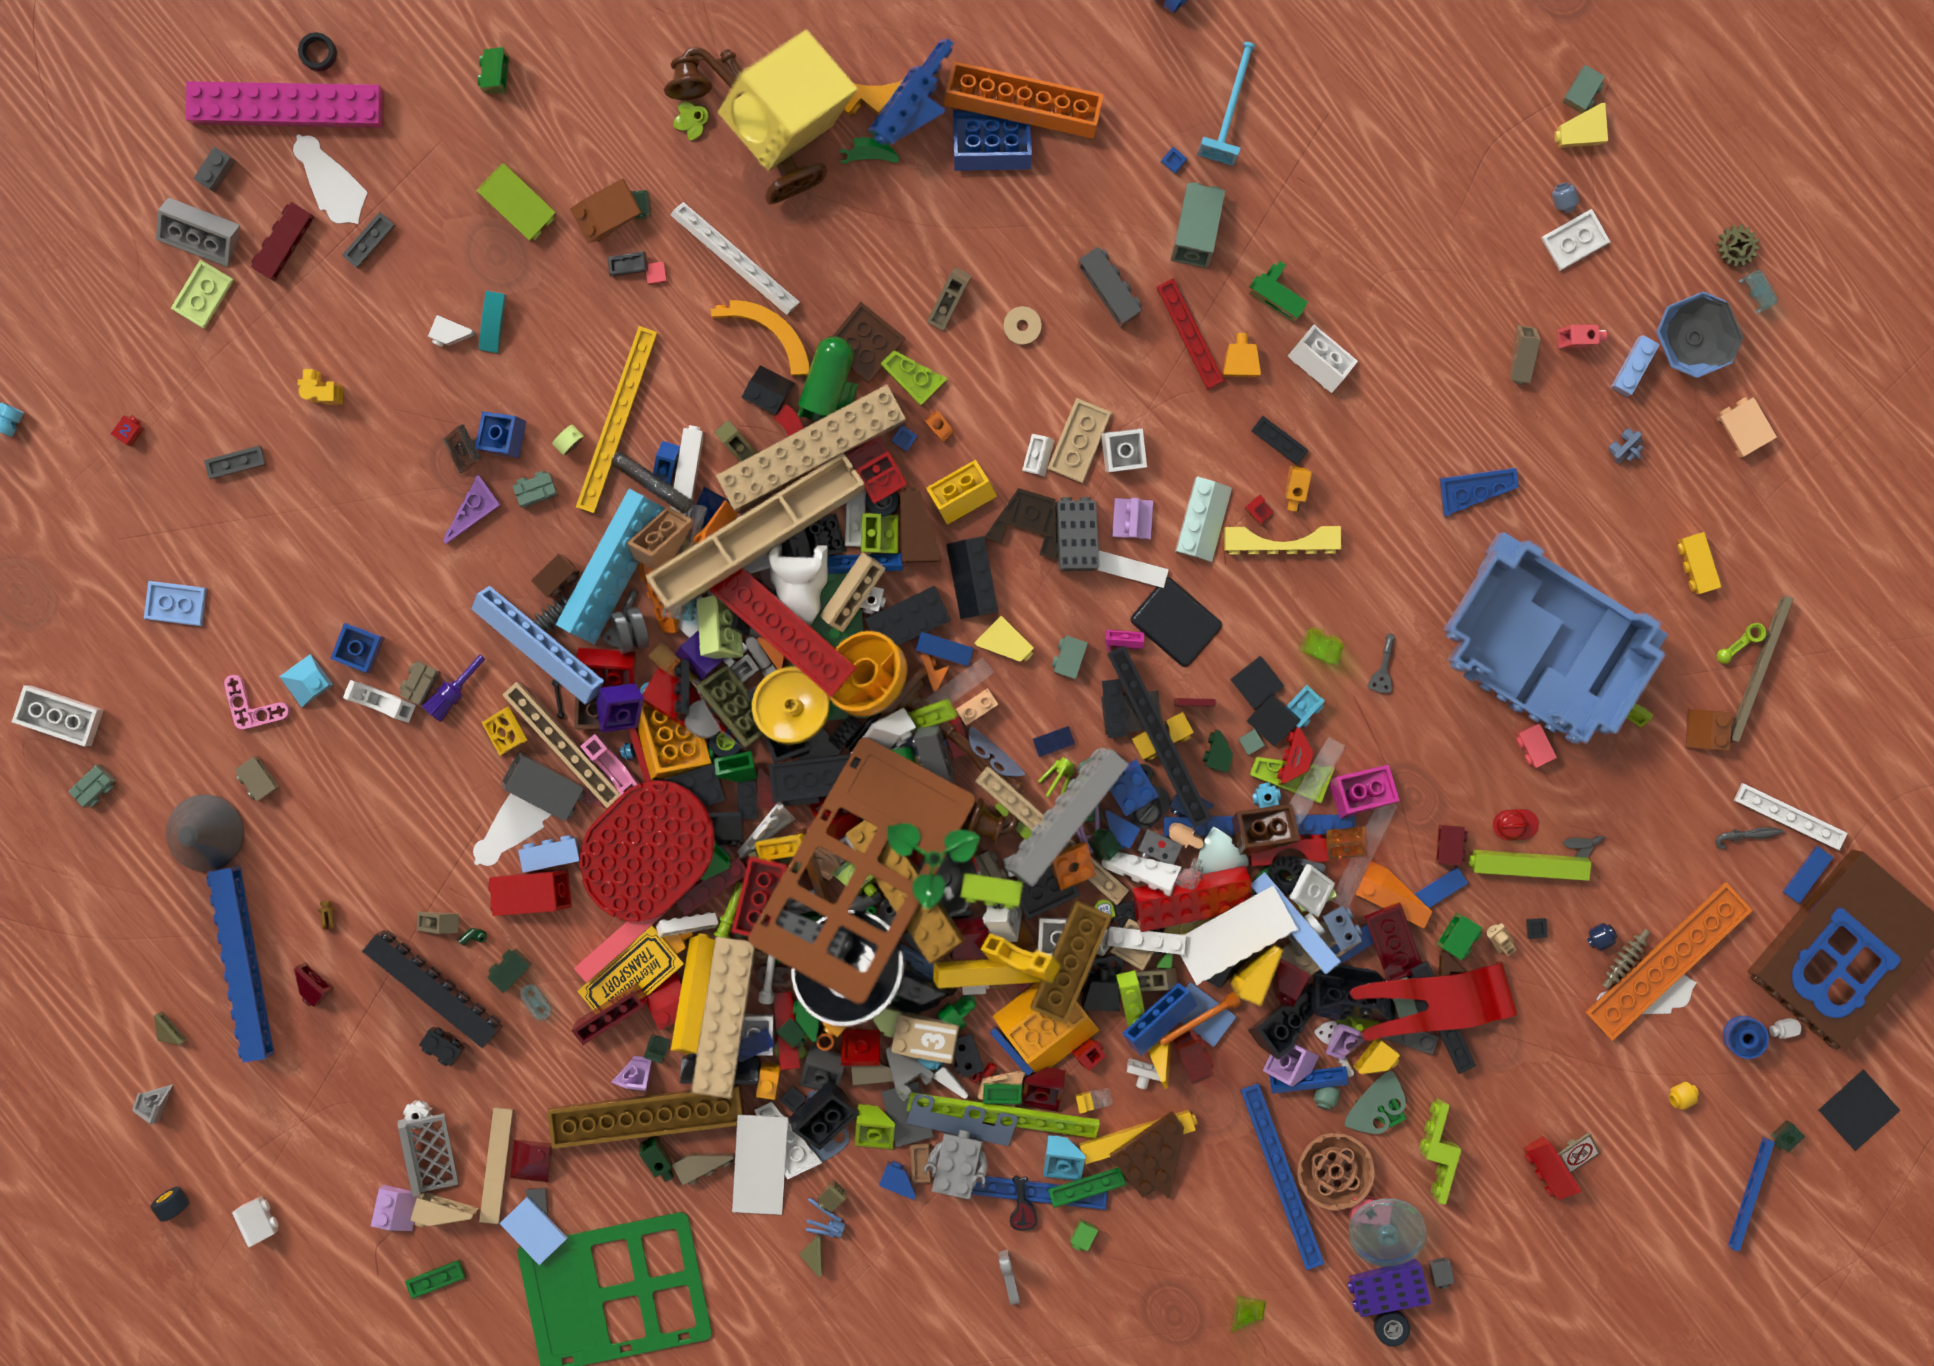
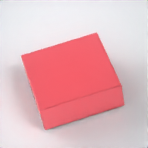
M664 262L647 264V284L667 281Z

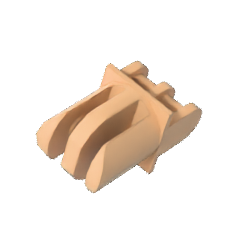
M1177 822L1169 827V835L1173 841L1184 845L1185 848H1187L1188 844L1198 849L1203 847L1202 837L1194 833L1193 827L1190 828Z

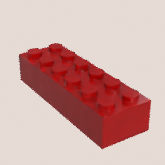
M1245 866L1178 879L1171 896L1165 895L1164 891L1159 888L1156 890L1149 888V885L1132 888L1135 917L1140 932L1218 917L1252 898L1251 879Z

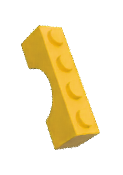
M989 933L981 948V951L989 960L1050 983L1053 982L1061 967L1051 955L1037 950L1035 953L1027 952L1016 947L1006 939Z

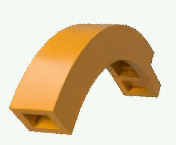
M730 300V308H727V305H716L715 309H711V317L713 319H747L769 329L781 341L787 352L791 376L808 375L810 365L804 346L793 328L778 314L761 305L740 300Z

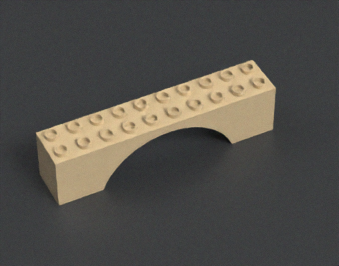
M885 385L716 475L733 509L736 512H740L772 495L787 483L826 461L906 423V419L888 385Z

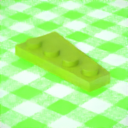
M1261 757L1255 758L1249 776L1267 783L1270 782L1274 786L1319 804L1322 803L1335 769L1333 767L1310 765L1306 773L1281 786L1278 785L1279 779H1277L1279 768H1283L1285 761Z

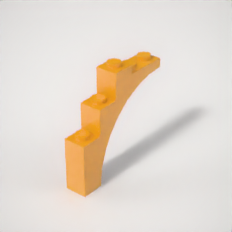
M902 80L882 86H866L853 83L857 90L843 112L849 117L852 113L856 114L862 105L860 103L862 102L879 115Z

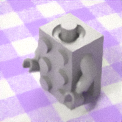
M959 1130L958 1136L945 1133L943 1141L937 1143L931 1151L927 1165L924 1167V1175H926L927 1171H932V1177L935 1176L932 1191L970 1200L976 1182H982V1188H984L988 1165L986 1155L981 1151L983 1141L971 1139V1132Z

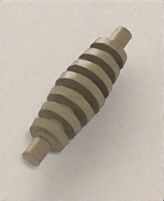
M1644 929L1640 935L1632 937L1636 940L1635 942L1631 940L1627 942L1631 946L1630 948L1622 947L1626 954L1620 951L1617 953L1621 960L1614 958L1613 962L1617 966L1610 965L1609 968L1612 972H1606L1607 979L1602 986L1609 990L1613 983L1620 982L1618 976L1622 978L1626 976L1622 972L1623 970L1628 973L1631 971L1627 964L1633 967L1636 965L1632 958L1640 959L1636 952L1643 953L1644 950L1641 946H1647L1646 939L1651 932Z

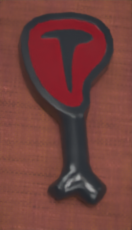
M1015 1175L1012 1181L1017 1186L1018 1199L1017 1206L1011 1213L1009 1222L1013 1229L1020 1231L1030 1230L1037 1224V1214L1032 1203L1025 1198L1024 1185L1029 1178L1026 1176L1021 1178Z

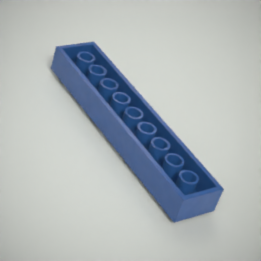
M241 866L208 872L207 885L211 887L212 895H210V902L215 908L214 923L218 925L219 930L217 940L222 947L220 957L222 963H225L226 969L224 971V979L229 985L227 995L233 1007L231 1009V1017L233 1021L235 1020L236 1024L234 1034L235 1038L239 1040L238 1056L240 1059L242 1058L243 1063L266 1059L275 1053Z

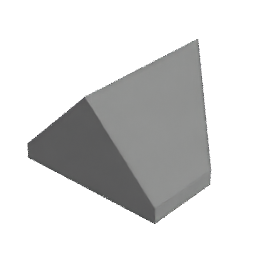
M173 1084L148 1092L138 1093L132 1111L149 1124L157 1123L162 1118Z

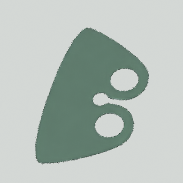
M1393 1071L1383 1074L1360 1097L1346 1117V1127L1365 1133H1384L1388 1129L1390 1121L1385 1113L1378 1111V1107L1384 1106L1385 1111L1391 1115H1398L1403 1112L1406 1107V1100L1402 1087ZM1391 1099H1398L1401 1102L1400 1109L1396 1111L1389 1108V1101ZM1382 1117L1385 1120V1126L1381 1129L1375 1128L1373 1125L1374 1118Z

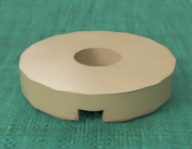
M1024 306L1016 307L1008 312L1003 325L1007 338L1018 345L1030 344L1035 341L1041 332L1042 326L1036 311ZM1019 321L1027 322L1028 328L1025 331H1020L1017 328Z

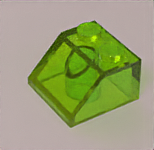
M1316 627L1307 629L1298 650L1330 665H1338L1344 648V644L1340 642L1341 639L1334 635H1330L1329 638L1323 635L1324 631Z

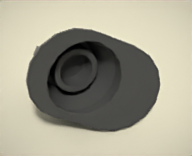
M1153 786L1159 797L1129 814L1134 825L1139 828H1150L1160 820L1170 803L1169 795L1165 789Z

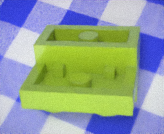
M861 514V553H898V515L881 517V514Z

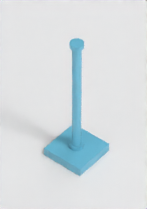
M1244 42V52L1218 141L1203 137L1197 156L1231 166L1235 164L1240 147L1226 144L1225 141L1250 55L1255 48V44L1251 42Z

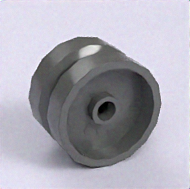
M638 607L627 609L625 615L622 612L610 614L613 636L621 654L632 652L633 644L638 650L649 647L647 629Z

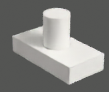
M1129 1058L1127 1072L1139 1075L1136 1083L1138 1088L1147 1089L1150 1079L1161 1081L1153 1064Z

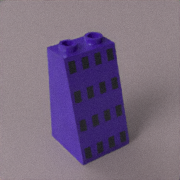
M1416 1259L1350 1275V1282H1347L1350 1294L1353 1293L1355 1298L1352 1301L1354 1311L1358 1312L1361 1317L1431 1304L1423 1270Z

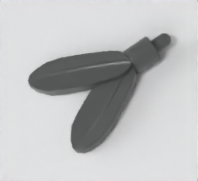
M1596 836L1592 839L1568 838L1563 841V844L1569 848H1580L1575 857H1588L1593 847L1601 843L1605 836Z

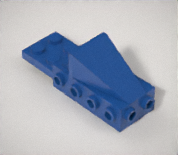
M948 38L940 40L922 67H911L868 129V132L875 136L873 139L880 145L894 144V142L944 113L945 109L927 95H931L937 87L935 83L938 79L932 76V74H936L942 66L940 62L943 58H948L953 51L951 47L954 43Z

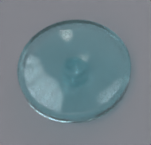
M1379 1199L1364 1205L1354 1214L1349 1224V1240L1355 1253L1363 1260L1378 1266H1395L1406 1263L1420 1253L1426 1242V1224L1421 1213L1409 1203L1397 1199Z

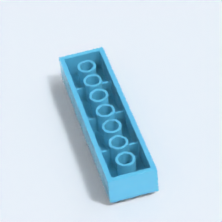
M628 489L556 623L557 626L595 645L639 561L634 559L627 542L665 509L664 507Z

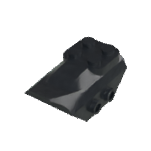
M904 959L902 982L896 996L889 1005L903 1012L919 1014L937 1007L942 999L953 996L958 988H938L935 982L915 970L911 966L912 963Z
M1337 965L1326 974L1323 970L1315 973L1311 999L1312 1011L1317 1016L1336 1020H1345L1347 1017L1381 1022L1395 1020V1003L1391 998L1355 1000L1350 996V991L1354 987L1386 981L1378 971L1352 967L1350 965Z

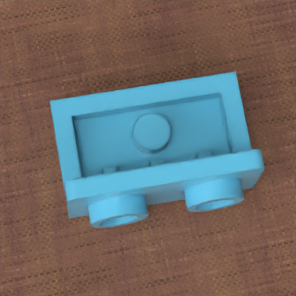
M1305 685L1287 705L1301 719L1295 726L1297 728H1305L1311 721L1309 717L1313 713L1318 714L1324 707L1322 703L1325 700L1317 695L1308 685Z

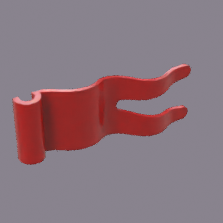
M1502 961L1496 962L1494 965L1454 975L1374 982L1354 987L1350 991V996L1355 1000L1400 998L1424 1000L1428 1003L1426 1011L1382 1022L1364 1029L1362 1037L1367 1041L1400 1034L1470 1028L1517 1015Z

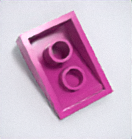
M1389 764L1338 776L1329 782L1340 819L1400 801Z

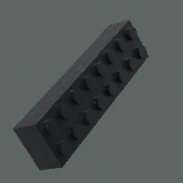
M383 930L376 933L362 950L365 955L482 1049L492 1041L503 1027L500 1024L501 1020L495 1015L490 1016L487 1014L484 1006L480 1003L475 1004L470 1000L471 996L465 991L460 992L456 989V984L448 978L445 980L440 976L441 972L433 966L430 968L425 964L426 960L422 956L414 955L411 952L412 949L403 942L399 943L396 940L397 937L392 932Z

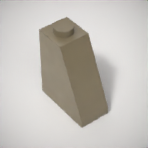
M1517 325L1509 373L1514 383H1531L1541 340L1536 328Z

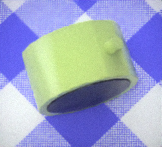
M572 424L556 437L552 445L563 456H566L580 444L584 436Z

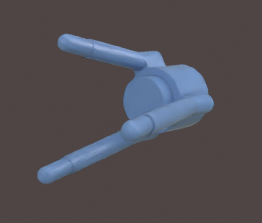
M808 1198L809 1202L834 1219V1221L830 1220L828 1225L808 1219L807 1223L826 1229V1231L814 1228H806V1231L840 1238L845 1227V1223L841 1222L842 1218L834 1215L829 1210H823L818 1205V1202Z

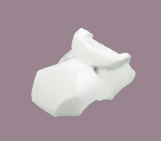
M778 545L770 550V580L777 591V598L811 626L822 608L820 595L828 580V547L817 546L814 558L781 557L782 546Z

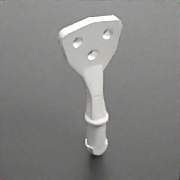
M1331 1020L1323 1023L1315 1029L1314 1034L1322 1042L1329 1044L1331 1037H1328V1034L1332 1035L1333 1028L1337 1025V1022ZM1345 1057L1344 1060L1339 1059L1342 1067L1346 1066L1347 1076L1353 1077L1354 1070L1351 1068L1348 1058Z

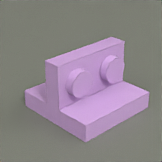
M1115 498L1112 537L1151 539L1153 501L1139 500V498Z

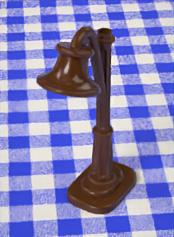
M694 47L686 50L682 56L675 58L670 64L674 70V77L672 81L666 84L664 88L665 95L676 100H691L708 94L712 89V83L699 75L697 67L700 60H705L732 89L742 73L735 59L736 54L727 49L721 52L720 59H715L703 48ZM792 156L788 157L776 166L781 177L768 187L765 199L770 205L776 204L817 186L826 177V166L822 163L798 168Z
M923 666L905 685L897 698L884 710L880 716L882 719L902 708L914 711L931 705L919 695V690L924 685L923 678L927 674V670ZM949 721L937 724L940 725L943 739L946 740L948 738L974 761L981 773L987 767H990L1020 795L1026 790L1022 782L1018 783L1011 776H1005L995 771L990 764V758L985 759L978 756L971 748L970 742L955 730L956 725H952ZM976 748L978 753H980L981 755H985L978 748ZM994 763V766H995L998 770L1004 771V770L1001 769L997 764ZM980 797L967 831L973 832L979 837L992 839V843H997L1000 835H1007L1017 828L1019 820L1010 812L1007 816H1000V818L992 815L987 811L983 798Z

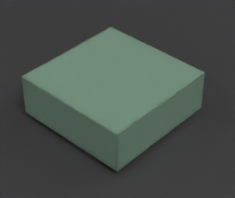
M1255 729L1238 738L1247 755L1265 746Z

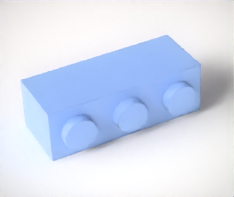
M1644 335L1638 337L1610 388L1625 397L1632 395L1660 344Z
M572 835L560 837L561 841L553 842V839L541 841L542 845L535 846L534 843L524 844L523 849L518 850L523 873L580 861L578 838H572Z

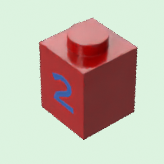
M123 415L111 432V435L125 445L132 447L144 430V427L140 425L141 421L133 415L131 417Z

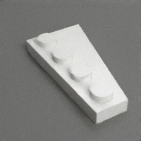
M1107 849L1102 860L1103 868L1122 876L1129 875L1133 881L1138 883L1140 881L1149 884V888L1154 890L1159 888L1168 896H1171L1181 873L1180 866Z
M772 1101L754 1110L757 1116L785 1117ZM789 1121L785 1158V1176L787 1180L822 1163L821 1159L806 1141L792 1131Z

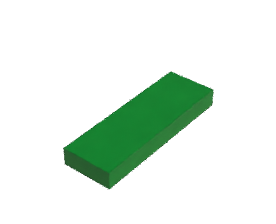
M458 1259L407 1279L405 1284L411 1299L462 1280L466 1278V1275Z

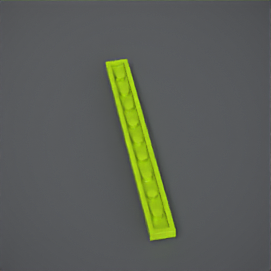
M911 1092L909 1094L907 1111L910 1112L914 1097L919 1093ZM927 1095L934 1098L931 1112L963 1119L967 1106L971 1105L986 1110L983 1122L995 1124L1000 1113H1007L1017 1116L1018 1120L1015 1127L1090 1138H1096L1099 1129V1119ZM919 1098L917 1100V1104L920 1107H927L930 1103L927 1098ZM977 1109L970 1110L968 1113L969 1117L973 1119L981 1116V1112ZM1006 1116L1001 1118L1000 1122L1002 1125L1010 1126L1013 1120Z

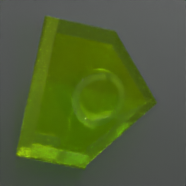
M1236 1296L1230 1333L1257 1320H1263L1266 1301Z

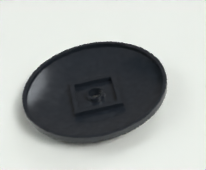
M849 910L851 915L882 932H887L890 928L885 922L870 913ZM827 917L821 918L816 923L824 925ZM840 926L837 931L853 938L852 947L845 956V963L854 965L855 969L865 972L878 950V945L846 927ZM898 941L867 999L863 1003H855L792 968V982L799 1001L814 1017L832 1025L853 1026L873 1019L889 1006L901 985L904 972V957L900 942Z

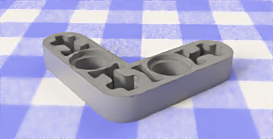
M1008 1249L999 1251L1000 1267L1005 1279L1010 1305L1020 1304Z

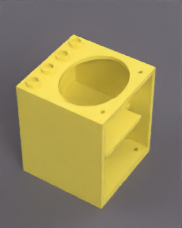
M805 30L741 73L719 109L718 114L756 156L759 163L770 171L830 129L857 88L812 35ZM744 93L743 95L735 99L738 94Z

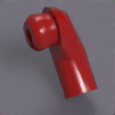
M989 1062L984 1071L970 1075L971 1081L981 1083L982 1078L991 1077L997 1069V1065Z

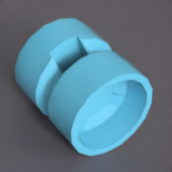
M1 402L0 432L13 437L17 429L15 424L20 423L24 412Z

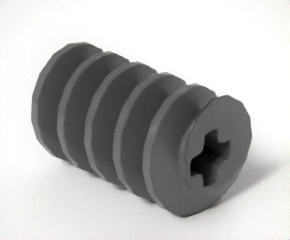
M560 595L561 602L553 600L554 607L547 604L548 611L542 608L541 616L535 613L536 620H533L534 623L547 634V629L550 631L554 630L553 624L556 625L568 602L562 595Z

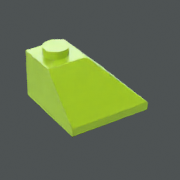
M859 1104L858 1111L860 1114L857 1116L855 1146L893 1150L895 1123L878 1106Z

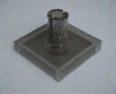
M464 424L457 426L443 439L460 473L467 471L481 459L475 448L477 437L471 439Z

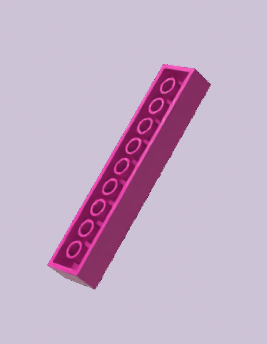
M186 81V121L190 124L383 128L384 89L380 85Z

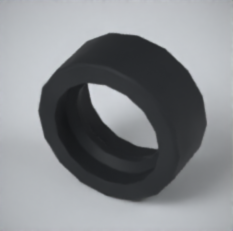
M314 32L307 34L302 38L298 46L300 60L311 70H327L336 60V46L323 33ZM313 41H322L328 47V56L320 63L310 61L306 54L307 47Z

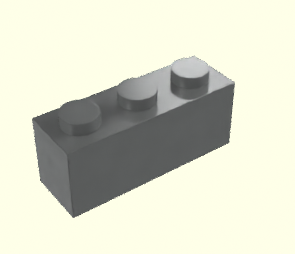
M940 725L917 728L916 734L913 736V745L918 750L919 764H922L923 768L952 783L954 772Z

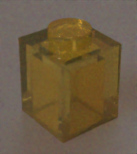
M661 642L649 654V657L665 672L668 670L672 672L675 666L679 664L677 662L679 657L664 642Z

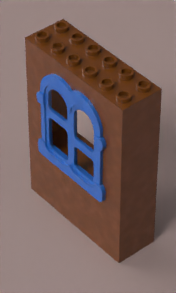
M1851 849L1747 972L1752 975L1750 977L1752 981L1766 987L1764 990L1773 998L1780 999V1005L1787 1010L1795 1012L1794 1016L1799 1021L1810 1025L1808 1028L1813 1033L1824 1037L1823 1041L1828 1046L1846 1051L1934 948V912L1863 851ZM1839 926H1844L1857 938V943L1845 956H1842L1828 944V939ZM1863 947H1868L1881 958L1882 962L1863 984H1860L1846 972V967ZM1822 949L1837 961V966L1822 983L1813 985L1804 978V968L1814 955ZM1837 978H1842L1855 990L1853 997L1844 1005H1835L1828 998V989Z

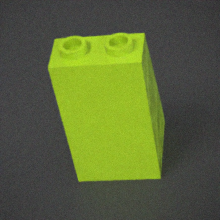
M501 163L476 190L528 240L531 238L535 240L542 233L540 229L543 225L546 224L548 226L555 219L553 215L556 212L504 163Z

